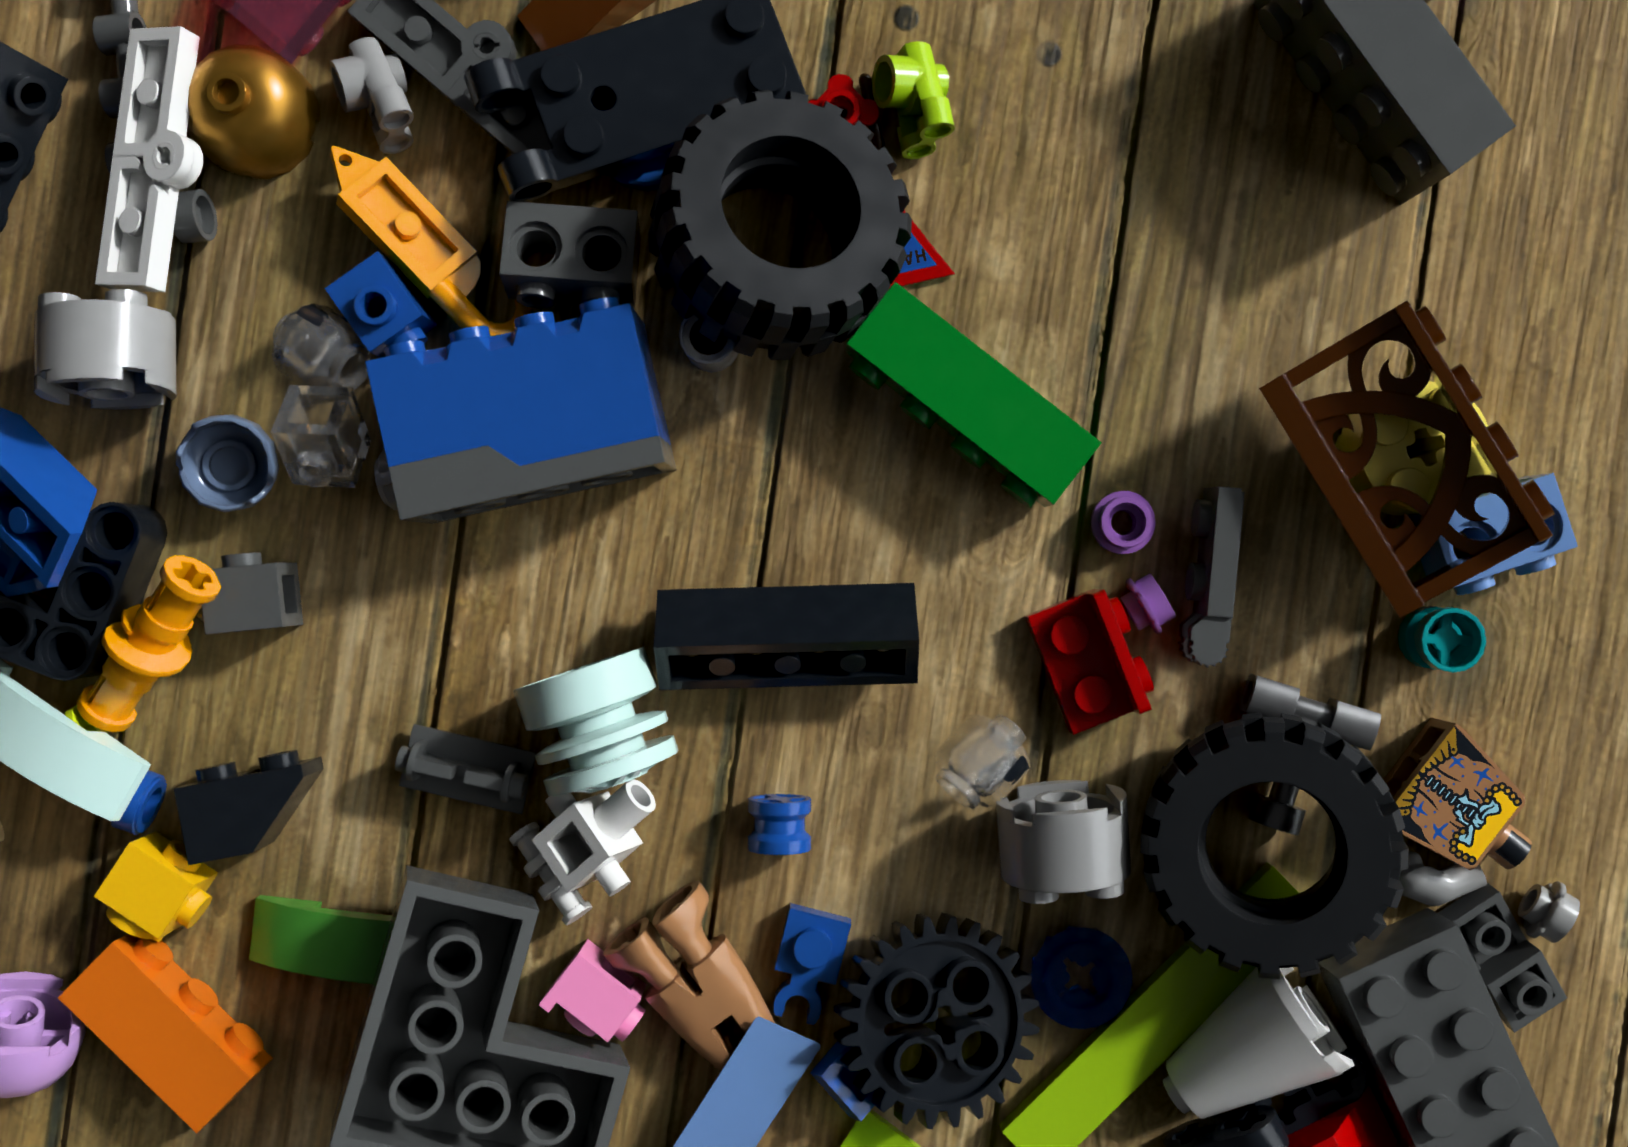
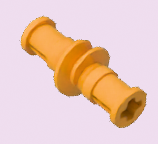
M174 555L167 558L159 571L161 582L153 594L147 597L142 605L136 604L123 610L121 622H114L105 629L102 634V645L109 656L102 666L103 672L95 685H90L83 689L76 701L78 712L90 725L108 732H121L128 729L137 716L136 705L142 696L152 689L158 677H169L177 674L189 663L193 650L187 634L194 624L193 619L202 605L213 601L221 589L215 572L205 563L185 555Z

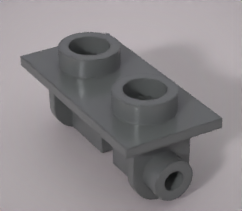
M413 724L408 747L401 746L398 751L395 771L402 772L399 783L401 787L523 814L537 752Z

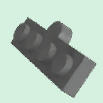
M356 0L348 10V13L355 21L389 50L396 53L402 61L510 153L515 154L529 149H544L546 151L551 149L533 98L495 113H479L473 105L464 81V74L467 70L482 61L493 58L516 59L517 51L514 41L502 25L495 21L482 20L475 22L466 29L434 0Z

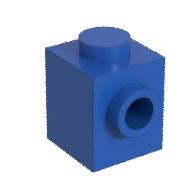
M378 251L324 288L367 350L380 358L385 357L384 348L391 344L421 340L424 341L425 345L428 341L425 334L438 325L400 270L391 260Z

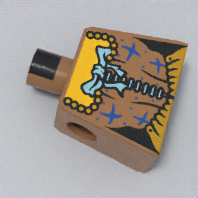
M1431 717L1383 779L1400 809L1405 824V829L1402 830L1403 837L1468 870L1477 867L1486 854L1505 869L1516 867L1526 858L1532 846L1531 840L1510 824L1525 805L1526 798L1524 794L1462 727L1456 723Z

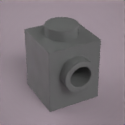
M261 552L221 556L222 568L212 569L219 580L221 589L216 598L209 603H204L196 614L198 619L204 622L205 635L304 625L297 563L275 562L262 564Z

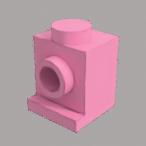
M587 939L550 986L539 1006L549 1013L557 1003L565 1009L564 1016L567 1021L581 1033L587 1036L597 1034L606 1042H609L614 1035L623 1042L646 1011L638 1003L647 984L629 971L613 968L604 957V951Z

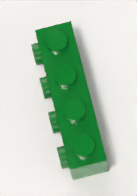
M894 282L879 304L847 343L846 353L854 359L848 367L858 377L877 390L884 383L905 398L899 407L908 416L927 429H930L934 423L941 426L955 437L950 447L957 454L979 469L985 462L1006 477L1001 483V487L1028 508H1032L1036 501L1043 507L1054 505L1102 443L897 282Z

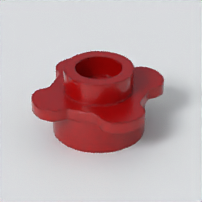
M844 74L832 76L828 81V89L817 100L808 101V103L823 107L825 101L839 108H844L847 111L844 119L852 125H855L859 120L865 126H872L879 117V108L876 102L872 99H864L853 88V80Z

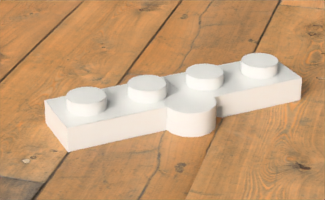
M181 26L130 29L95 280V285L110 290L166 291L179 190L192 185L199 177L203 167V153L200 146L194 140L186 137L189 121V86L196 67L200 37Z

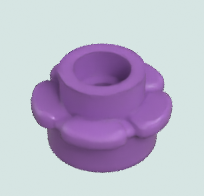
M1150 573L1135 582L1131 578L1127 579L1126 585L1129 593L1120 597V601L1139 631L1150 625L1155 633H1162L1163 631L1160 626L1175 618L1176 615L1160 586Z

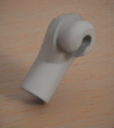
M1409 851L1408 869L1402 870L1400 875V882L1404 888L1402 896L1429 906H1441L1487 885L1486 877L1479 865L1472 870H1468L1454 863L1441 870H1437L1431 866H1424L1420 855L1413 851Z

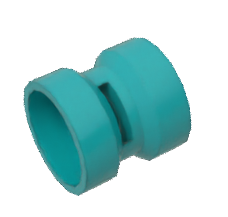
M1428 606L1418 608L1406 616L1400 625L1398 633L1399 648L1405 658L1411 663L1423 668L1452 673L1466 671L1477 664L1484 654L1487 642L1485 629L1479 619L1467 610L1452 607Z

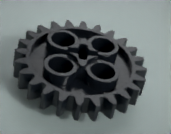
M921 913L916 914L914 933H911L904 924L897 921L892 922L894 941L890 944L875 935L871 936L870 941L876 956L870 961L862 956L854 955L852 960L862 972L860 979L846 978L841 979L839 983L853 994L852 1002L834 1005V1011L850 1021L849 1026L841 1028L834 1033V1038L841 1045L854 1046L840 1061L849 1071L861 1070L853 1082L855 1087L864 1095L874 1091L871 1102L883 1113L894 1105V1116L906 1125L913 1118L915 1112H917L918 1121L927 1129H933L939 1111L944 1120L955 1128L959 1127L962 1107H965L971 1114L981 1119L983 1118L981 1098L988 1095L1000 1104L1005 1102L1003 1092L998 1084L1003 1078L1013 1083H1021L1022 1078L1012 1067L1015 1058L1033 1060L1034 1054L1029 1049L1021 1045L1022 1036L1034 1035L1039 1033L1040 1030L1039 1027L1024 1019V1013L1038 1007L1039 1000L1020 993V990L1025 988L1033 978L1031 974L1022 970H1011L1020 958L1019 953L1007 947L998 951L1002 941L1001 935L987 930L980 936L981 924L968 918L958 928L956 917L948 913H941L936 929L930 917ZM970 967L973 975L969 989L965 993L955 996L953 981L956 974L961 969ZM911 978L913 994L910 1000L901 1007L893 1008L891 994L894 987L900 981ZM987 1004L989 1006V1011L985 1015L973 1017L967 1014L980 1010ZM938 1008H942L951 1015L938 1018ZM936 1020V1030L933 1031L923 1023ZM895 1022L907 1024L906 1026L891 1030L888 1034L884 1033V1028L887 1024ZM980 1031L981 1045L978 1051L973 1056L963 1059L962 1045L965 1039L970 1034ZM921 1044L922 1056L919 1063L908 1071H901L900 1059L903 1052L911 1045Z

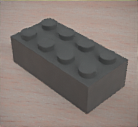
M1255 0L1253 2V5L1258 10V20L1264 32L1273 41L1283 44L1296 62L1295 70L1302 84L1309 91L1319 93L1333 113V123L1338 133L1348 143L1357 145L1371 164L1370 173L1376 185L1385 194L1394 196L1400 205L1452 174L1516 127L1424 0Z
M1426 908L1386 926L1374 941L1366 936L1362 937L1355 943L1358 955L1342 965L1336 961L1334 956L1318 962L1320 974L1356 1053L1365 1065L1368 1079L1399 1147H1559L1458 924Z

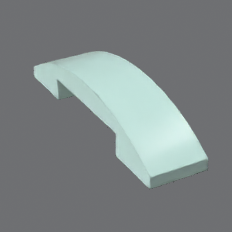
M0 659V761L25 778L66 801L109 821H120L151 764L106 732L87 731L12 679L9 675L13 667Z

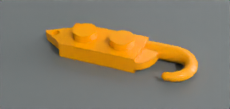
M337 146L331 147L330 156L340 191L337 195L336 205L427 299L431 297L461 329L487 326L489 327L490 336L501 335L515 330L514 319L531 314L532 309L530 307L523 306L514 300L516 310L514 316L505 323L489 321L467 299L474 290L481 274V262L476 255L477 251L387 157L379 162ZM347 161L348 163H350V165L343 166L340 164V162Z

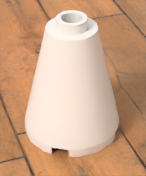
M1255 967L1166 1061V1069L1169 1076L1163 1079V1084L1169 1097L1182 1113L1185 1114L1192 1110L1196 1116L1204 1119L1342 1075L1343 1072L1354 1066L1352 1059L1340 1054L1347 1049V1046L1313 992L1307 985L1302 988L1300 986L1293 988L1284 977L1294 970L1293 967L1279 968L1280 979L1259 978L1258 967Z

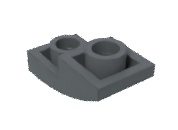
M1489 883L1464 895L1438 912V914L1458 924L1499 1016L1514 1033L1567 999L1541 950L1526 940L1500 891Z

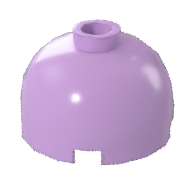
M27 971L0 974V1098L27 1096L48 1088L60 1079L73 1065L82 1046L86 1025L58 999L64 992L58 990L63 986V979L51 974Z

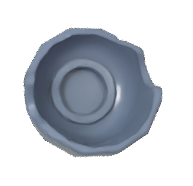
M234 414L209 416L193 423L178 446L175 455L183 488L199 505L224 513L255 506L271 491L279 471L275 442L259 424Z

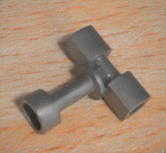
M1250 674L1239 710L1247 713L1261 712L1262 717H1281V713L1300 716L1304 722L1315 726L1322 724L1339 733L1340 737L1350 745H1355L1369 751L1375 742L1381 722L1380 713L1329 698L1327 704L1300 696L1299 688L1254 674ZM1273 782L1269 797L1260 794L1255 795L1248 819L1282 832L1299 835L1306 810L1294 806L1299 788L1286 783Z

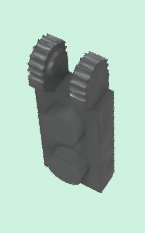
M1220 486L1203 488V499L1195 500L1191 514V533L1193 537H1199L1197 563L1191 562L1187 569L1185 595L1186 599L1194 601L1193 613L1179 625L1181 641L1178 643L1180 644L1179 650L1182 651L1183 657H1187L1188 661H1194V663L1200 666L1203 664L1207 668L1209 665L1216 667L1217 663H1222V659L1227 657L1225 655L1226 651L1229 650L1226 648V644L1230 642L1231 620L1234 612L1245 492H1241L1242 488Z

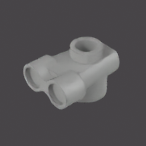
M364 37L349 44L348 57L330 60L331 76L339 102L345 113L367 108L373 124L371 128L381 152L385 154L400 153L408 149L414 141L408 126L413 121L414 115L405 96L407 81L401 61L396 53L384 55L377 38Z

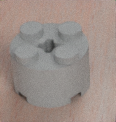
M109 290L105 292V300L81 299L76 295L62 292L40 294L38 296V309L34 314L35 394L42 399L64 405H70V394H77L91 399V408L112 410L143 409L164 405V395L174 400L177 397L175 318L168 311L148 306L147 294L136 290Z
M1056 780L1018 786V799L1012 801L1008 800L1005 792L996 797L1001 878L1007 884L1019 888V899L1021 901L1031 904L1051 903L1059 899V893L1085 892L1087 896L1098 899L1115 898L1125 893L1124 880L1131 874L1127 793L1122 788L1106 784V795L1089 793L1088 781Z

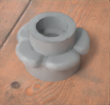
M1559 881L1553 884L1549 883L1544 887L1540 884H1535L1525 893L1519 904L1518 915L1524 919L1523 927L1529 937L1537 938L1541 936L1555 943L1565 937L1571 930L1580 911V901L1566 893L1565 884Z

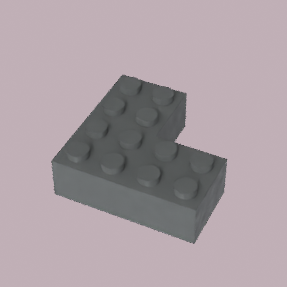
M406 865L333 1116L329 1147L609 1146L630 1071V1065L620 1044L508 1021L539 913V908L533 894Z

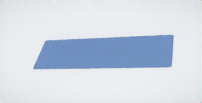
M756 1017L673 1147H756L819 1051L820 1044L762 1017Z

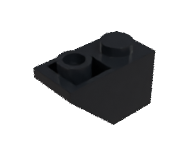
M290 750L259 757V769L237 773L235 762L196 769L197 781L174 788L188 865L250 854L273 843L323 771L322 757L300 761L298 750Z

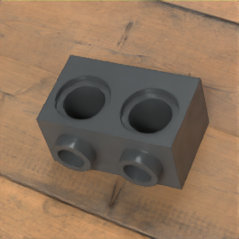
M507 201L499 274L508 299L516 300L519 304L526 307L544 309L554 306L555 302L582 304L594 299L616 297L618 298L619 305L630 303L635 308L641 242L638 210ZM536 252H548L554 255L553 259L543 266L533 267L525 264L526 259ZM602 256L613 257L619 261L614 268L608 271H596L588 267L593 260Z

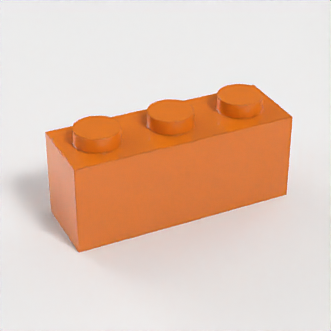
M126 934L113 941L58 997L196 1134L214 1119L273 1059L263 1049L264 1044L258 1033L250 1026L236 1022L218 1005V997L213 989L205 982L191 978L173 960L171 949L162 940L157 942L152 939H142Z

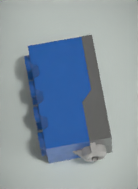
M616 297L594 299L579 305L580 316L578 318L555 322L553 312L531 313L514 319L515 330L510 333L490 336L489 327L487 326L467 327L449 333L450 344L446 347L426 350L424 341H404L386 346L384 348L385 357L365 361L384 445L383 451L374 464L375 482L383 503L393 510H398L400 520L434 524L677 470L645 324L630 303L619 305L618 298Z

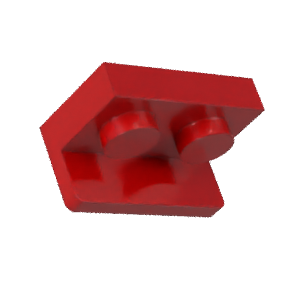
M1092 589L1024 616L1070 733L1073 735L1131 712L1140 715L1152 710L1146 694L1154 691L1153 681L1143 659L1140 656L1131 657L1123 634L1131 631V627L1124 607L1118 597L1115 596L1109 599L1104 589Z

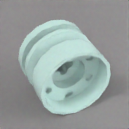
M644 647L605 658L513 690L526 731H538L557 727L561 740L547 746L535 755L537 764L545 765L568 759L570 765L569 768L561 770L543 780L548 796H558L571 792L593 793L620 785L646 774L658 762L675 755L679 751L674 735L644 740L643 732L668 721L666 711H650L636 714L632 704L633 701L648 694L657 687Z

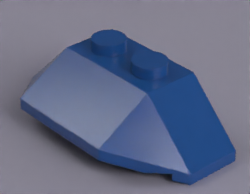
M0 407V591L6 597L58 587L84 529L97 489L21 415Z

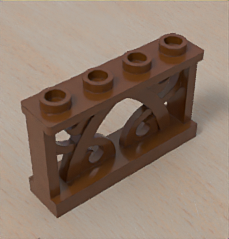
M1408 301L1403 302L1259 388L1399 618L1422 607L1428 600L1530 546L1552 537L1553 534L1544 520L1555 515L1550 503L1536 482L1531 480L1522 485L1508 462L1519 455L1500 424L1496 421L1486 427L1472 404L1482 399V395L1470 374L1462 364L1450 369L1436 346L1446 341V337L1434 316L1426 306L1414 312ZM1387 340L1404 344L1410 350L1414 359L1413 372L1408 377L1402 379L1395 378L1389 371L1388 359L1382 365L1378 375V382L1382 391H1366L1362 377V366L1369 349L1376 343ZM1348 355L1347 370L1352 391L1323 395L1300 402L1293 387ZM1430 376L1434 379L1452 410L1431 401L1415 397L1426 387ZM1346 414H1359L1363 428L1361 446L1352 452H1344L1337 449L1333 443L1334 433L1340 428H1349L1354 432L1351 420ZM1374 414L1398 416L1414 420L1445 434L1443 466L1438 485L1429 504L1418 494L1398 486L1380 485L1356 493L1349 480L1364 469L1376 447L1377 424ZM1471 441L1492 475L1479 474L1467 477L1471 456ZM1489 492L1496 494L1505 503L1508 511L1506 525L1501 533L1493 538L1486 540L1471 539L1457 532L1449 524L1455 510L1463 518L1471 521L1488 520V518L1480 516L1475 511L1474 504L1476 498L1481 494ZM1396 500L1406 503L1422 517L1415 526L1409 516L1403 512V522L1398 527L1390 528L1385 526L1380 519L1382 507L1389 501ZM1440 535L1454 547L1467 553V555L1414 583L1410 581L1406 574L1429 551Z

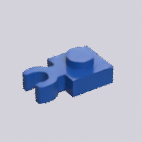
M790 903L774 970L790 973L791 976L783 981L775 992V1016L782 1017L787 1000L792 996L799 995L806 998L809 1002L807 1024L814 1025L818 1021L822 1004L817 983L821 981L836 985L851 927V918Z

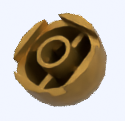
M232 44L210 52L194 69L189 86V121L187 130L191 139L200 146L203 153L213 163L233 174L250 176L253 179L268 180L292 171L309 155L315 143L311 140L315 131V121L320 122V107L312 85L287 59L258 45Z

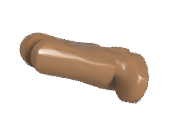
M693 881L675 892L659 907L652 923L645 917L637 920L618 934L605 948L603 955L613 968L639 973L644 976L651 984L644 998L695 1051L721 1072L738 1046L722 1024V1021L732 1015L745 1033L756 1017H762L773 1023L775 1021L752 976L726 935H718L709 941L706 938L702 927V920L708 907L709 895L699 881ZM659 934L682 956L683 959L675 965L664 950Z

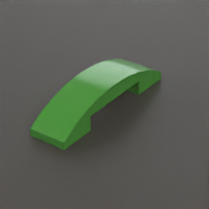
M259 895L255 898L249 960L303 975L372 984L392 915L321 908V901Z

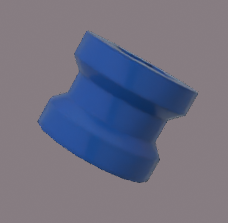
M764 794L748 798V812L754 817V831L748 836V850L750 852L764 855H793L811 850V836L805 831V817L811 812L810 797L796 794Z

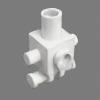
M633 779L626 782L612 795L607 791L580 801H576L571 793L549 796L545 802L556 818L541 832H539L540 827L537 822H532L510 837L509 840L512 845L518 846L528 862L523 868L529 878H534L538 875L541 877L545 884L540 887L538 892L544 901L552 898L564 916L562 921L565 925L575 922L592 909V905L589 901L583 899L577 890L578 888L598 880L608 896L611 897L631 882L619 863L643 844L634 827L654 811L656 807L652 793L638 780Z

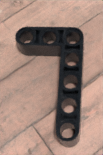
M118 502L100 504L92 509L88 515L82 534L64 571L53 601L32 593L6 597L0 591V658L56 680L67 681L101 675L103 672L102 666L109 656L102 645V634L114 622H121L123 610L142 603L165 546L167 527L160 513L150 506ZM128 517L133 524L134 534L129 545L125 547L119 540L118 530L122 520ZM102 576L106 579L110 588L109 599L104 606L100 604L95 594L96 583ZM18 613L22 615L26 624V631L22 640L18 638L14 630V621ZM76 636H79L85 643L86 655L82 664L76 661L72 652V645Z

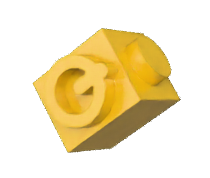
M154 832L128 843L94 897L109 906L106 910V915L111 923L120 930L138 938L161 942L165 935L181 926L189 929L200 919L212 901L213 897L206 891L216 878L218 872L205 863L188 865L183 841H170L158 832Z

